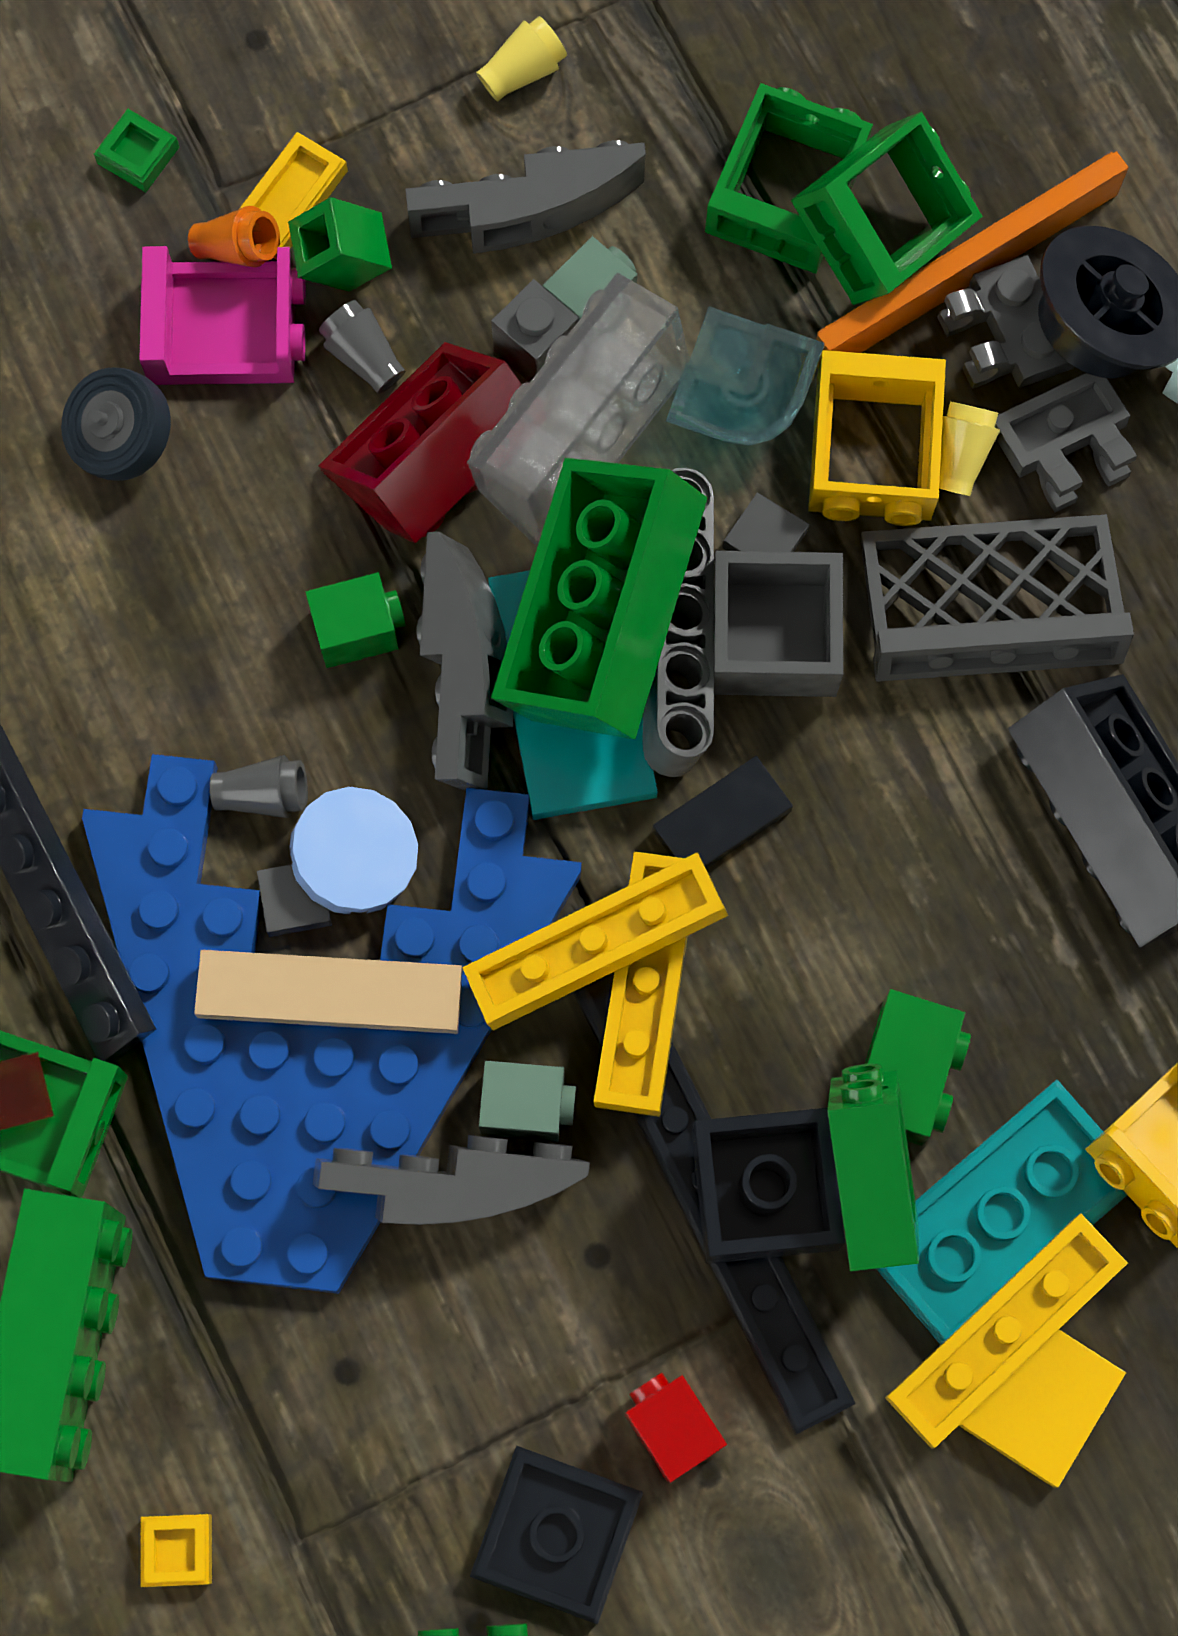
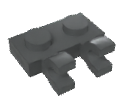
M1028 255L975 273L969 284L970 289H963L946 295L944 301L947 309L939 311L937 317L947 337L986 321L995 338V341L972 347L969 352L972 360L964 363L962 367L972 389L1009 373L1012 374L1018 388H1022L1074 368L1072 364L1056 352L1043 333L1038 316V305L1043 291L1041 281Z
M1085 373L1007 410L997 417L995 428L1000 429L996 438L998 444L1019 478L1036 470L1043 493L1054 513L1076 503L1078 497L1074 490L1080 488L1083 483L1079 474L1065 456L1090 445L1097 469L1108 487L1130 476L1131 470L1128 464L1134 462L1137 457L1129 442L1119 432V430L1127 427L1130 414L1107 378Z

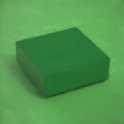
M127 109L95 151L94 156L98 165L146 193L180 147L177 137L132 110Z

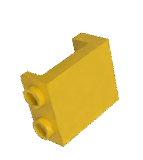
M1177 1062L1085 1149L1095 1160L1094 1164L1100 1176L1112 1187L1123 1190L1141 1209V1216L1146 1225L1159 1237L1170 1240L1176 1248H1178Z

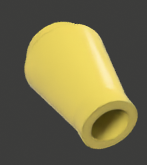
M539 16L530 24L523 20L489 62L476 73L490 95L498 102L507 94L558 71L559 66L557 63L567 56V52L551 27Z
M950 401L947 416H943L939 489L971 496L974 482L1000 432V429L995 428L998 417L997 412Z

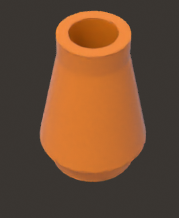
M245 206L210 221L195 223L188 233L189 249L197 259H213L253 268L260 267L267 260L272 259L277 253V247L280 245V231L276 220L270 213L261 211L255 206Z

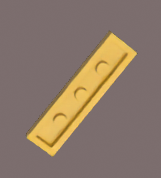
M697 852L462 968L487 1025L494 1031L729 915Z
M634 852L629 885L684 858ZM688 936L614 972L594 1096V1106L596 1108L660 1117Z
M1080 1213L892 1390L885 1399L931 1449L936 1448L1123 1269L1128 1262Z

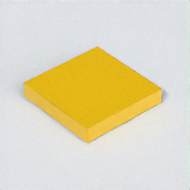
M1059 1329L959 1426L1053 1488H1058L1126 1372Z

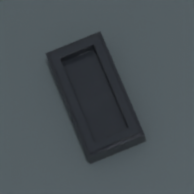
M755 756L653 824L652 831L671 857L686 858L698 852L707 869L792 812L793 805L759 758Z

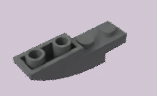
M612 140L601 143L594 148L569 150L561 146H552L541 149L534 154H524L525 177L512 178L504 174H493L476 182L452 184L444 180H433L422 184L420 187L406 188L411 238L471 232L473 254L536 242L567 231L609 209L644 182L645 144H628L625 141Z
M427 532L426 554L421 561V578L424 584L423 613L417 623V638L420 644V656L442 665L441 675L438 677L435 687L436 701L439 706L438 734L432 745L435 780L466 791V788L487 790L491 728L513 727V710L491 699L507 647L505 630L494 595L482 569L469 548L440 532Z
M468 1135L467 1147L449 1145L446 1172L438 1171V1158L400 1155L397 1167L372 1164L373 1152L333 1148L332 1160L316 1158L313 1185L318 1189L378 1195L375 1218L382 1223L418 1225L454 1223L495 1216L526 1207L555 1195L587 1177L590 1163L571 1158L573 1146L533 1142L532 1154L507 1152L508 1139Z

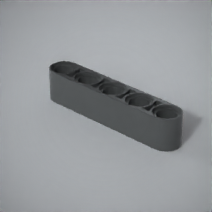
M687 467L676 468L672 471L708 497L688 562L690 571L685 572L673 612L682 616L689 624L690 629L683 630L677 628L670 622L643 712V752L645 760L657 773L668 777L682 776L689 772L712 743L714 734V495L712 486L707 478L697 470ZM666 672L680 673L688 681L690 689H681L674 686L667 678ZM672 730L681 733L689 742L690 749L682 750L673 746L666 736V731Z

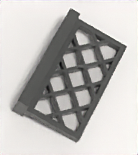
M1107 514L864 531L861 533L860 543L875 647L873 664L876 682L1123 664L1134 632L1130 612L1124 613ZM1094 535L1097 553L1084 566L1058 547L1067 537ZM1022 540L1038 551L1039 554L1022 570L998 553V550L1007 541ZM962 545L978 557L961 575L936 557L945 546ZM901 549L915 559L916 562L898 579L879 565L878 550ZM1048 559L1075 577L1059 596L1032 577ZM987 563L1013 581L997 600L971 582ZM1098 567L1100 569L1101 577L1094 573V571ZM925 568L951 585L935 604L909 587ZM1085 584L1105 598L1107 613L1085 615L1067 601ZM882 585L889 589V591L885 594L884 597L882 593ZM1023 588L1047 605L1048 608L1039 618L1022 619L1008 609L1006 605ZM961 592L985 609L986 612L975 623H959L944 612V610ZM898 597L924 614L914 627L887 629L885 611Z

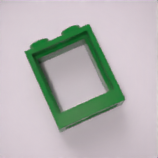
M760 83L708 203L705 233L817 274L824 256L798 214L738 193L765 130L844 159L870 139L873 124L863 121L856 113L848 109H831L806 100L802 94L786 87L773 88ZM854 178L852 181L848 183V186L851 190L853 188L856 178Z
M922 111L885 126L791 200L853 305L889 294L983 217L971 197L968 186L958 175L941 145L938 134L929 125ZM886 153L890 156L929 223L928 226L891 256L848 186L850 181Z
M862 1064L842 1070V1077L831 1078L827 1111L850 1271L919 1264V1222L897 1070L883 1072L882 1066L879 1064Z

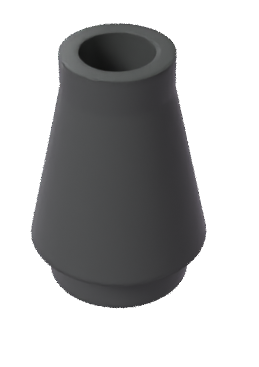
M356 300L350 301L329 316L319 328V333L326 340L324 348L369 383L377 394H381L389 389L405 374L406 370L394 355L371 308L363 309Z
M285 755L227 772L212 773L210 778L212 806L216 811L234 810L290 818L292 812L304 811L307 806L308 785L305 767L301 760L289 761Z

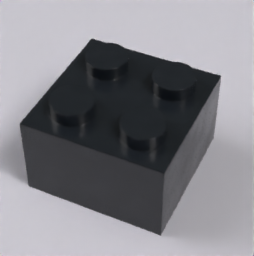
M828 1108L694 1121L691 1134L706 1264L838 1251L845 1244Z

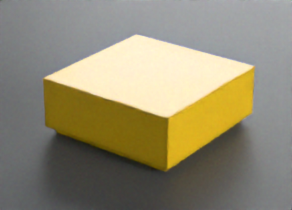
M212 1514L141 1517V1587L212 1584Z

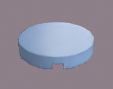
M345 787L325 792L305 808L291 833L290 855L293 861L291 866L296 881L311 900L336 913L351 914V912L362 913L366 911L370 913L382 910L387 904H390L402 894L417 867L418 842L411 821L395 802L374 790Z

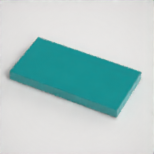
M530 570L488 578V584L496 600L504 626L507 644ZM513 711L533 820L657 798L658 792L654 772L645 760L643 752V717L636 739L633 740L534 722Z
M1058 1080L1054 1081L916 1200L919 1222V1264L876 1268L940 1345L1077 1215L1081 1213L1093 1225L1127 1196L1123 1190L1109 1185L1096 1170L1095 1160L1085 1149L1103 1131Z

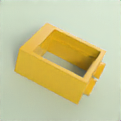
M822 350L817 373L808 511L823 512V516L837 521L854 520L860 515L884 517L888 523L900 526L915 525L922 520L931 521L939 499L945 359ZM833 399L922 406L917 488L828 481Z

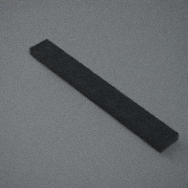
M614 972L573 992L601 1050ZM671 1041L660 1117L634 1113L704 1253L691 1131L695 1120L711 1119ZM781 1256L709 1263L795 1435L856 1404Z

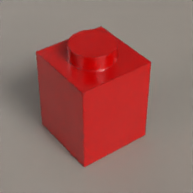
M662 1372L629 1394L636 1406L625 1412L624 1415L668 1484L727 1445L683 1375L669 1383Z

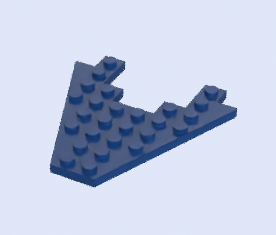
M152 754L143 815L83 809L82 820L118 954L157 1029L145 1038L142 1043L205 1277L212 1280L339 1294L380 1224V1221L375 1218L378 1195L318 1189L313 1185L316 1158L332 1160L333 1148H348L373 1152L372 1164L398 1167L400 1155L419 1156L492 1029L484 1019L464 971L462 972L458 1034L197 1018L194 1013L200 951L215 950L255 953L262 905L260 890L201 884L212 810L210 778L212 773H217L218 770L215 761ZM466 788L451 911L387 904L380 960L462 965L464 967L556 921L581 878L582 862L523 856L530 804L529 794Z

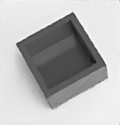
M715 551L714 695L836 697L843 677V553Z

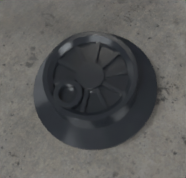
M1102 226L1071 228L1062 232L1050 243L1043 254L1040 265V281L1043 294L1038 305V316L1043 333L1060 356L1081 371L1102 378L1124 377L1137 369L1161 368L1178 359V274L1161 255L1131 235Z

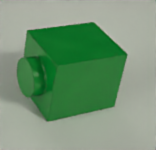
M330 197L288 221L297 275L300 279L350 292L392 269L382 212Z
M379 572L305 591L326 669L399 650L395 629L406 626L396 590L384 593Z

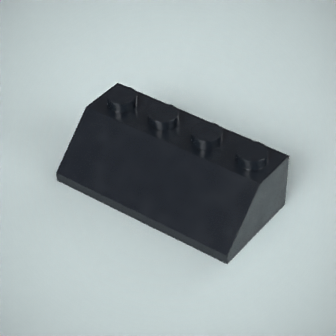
M1124 674L1063 688L1010 726L1008 730L1017 744V753L1020 760L1027 769L1035 773L1050 798L1049 805L1052 813L1061 824L1068 828L1082 851V860L1087 871L1092 877L1100 881L1114 904L1119 924L1129 935L1134 937L1139 947H1143L1178 931V762Z

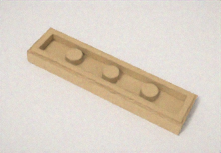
M201 950L194 1014L197 1018L458 1034L463 969L462 965Z

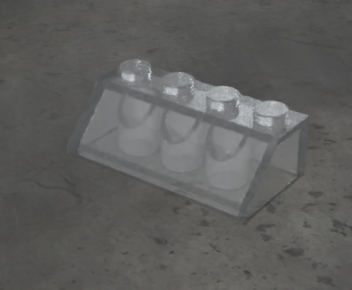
M617 272L604 290L599 289L591 295L584 307L582 318L567 336L559 337L552 344L547 353L545 364L531 382L523 383L514 392L508 405V411L493 430L483 432L474 443L467 464L478 490L536 547L541 537L564 459L574 458L619 463L691 371L692 367L678 307Z

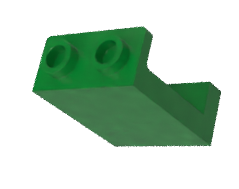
M0 1030V1172L82 1198L128 1075L117 1065L96 1058L90 1061Z

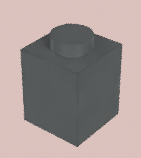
M534 279L491 320L493 351L536 389L579 348V317Z

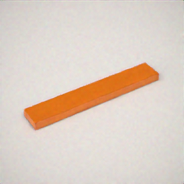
M1117 151L1114 153L1110 152L919 269L889 294L871 299L817 332L812 356L813 362L819 369L822 350L862 353L945 302L946 295L969 287L973 274L1015 259L1118 195L1129 166Z

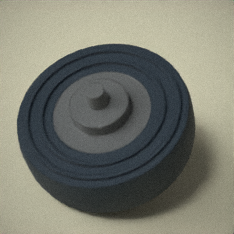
M125 368L100 369L81 380L67 399L62 415V438L69 456L84 471L106 480H129L148 471L162 455L171 429L169 406L162 391L147 377Z

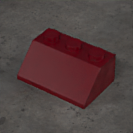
M444 342L335 448L318 467L387 531L416 543L421 537L427 536V532L437 530L443 523L445 514L464 495L478 489L486 480L487 472L506 453L519 448L529 437L530 429L544 415L505 361Z

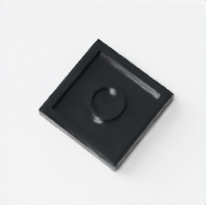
M516 1445L470 1577L598 1624L643 1492Z

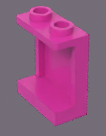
M167 246L142 247L140 363L145 376L155 385L294 383V362L305 361L304 324H295V305H305L306 280L298 278L290 247H277V261H266L257 268L228 262H172Z

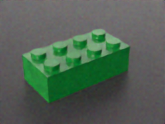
M565 458L491 699L534 722L635 740L708 497L670 469Z
M24 1188L0 1300V1472L44 1480L73 1482L75 1469L84 1470L86 1467L92 1443V1430L84 1428L89 1401L97 1402L103 1389L106 1363L97 1359L102 1334L111 1335L115 1327L119 1309V1295L111 1293L116 1267L125 1268L128 1262L133 1235L132 1228L124 1227L126 1216L104 1201Z

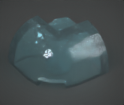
M709 306L689 363L686 362L666 422L725 443L750 446L772 440L792 425L804 405L825 343L768 323L762 325Z

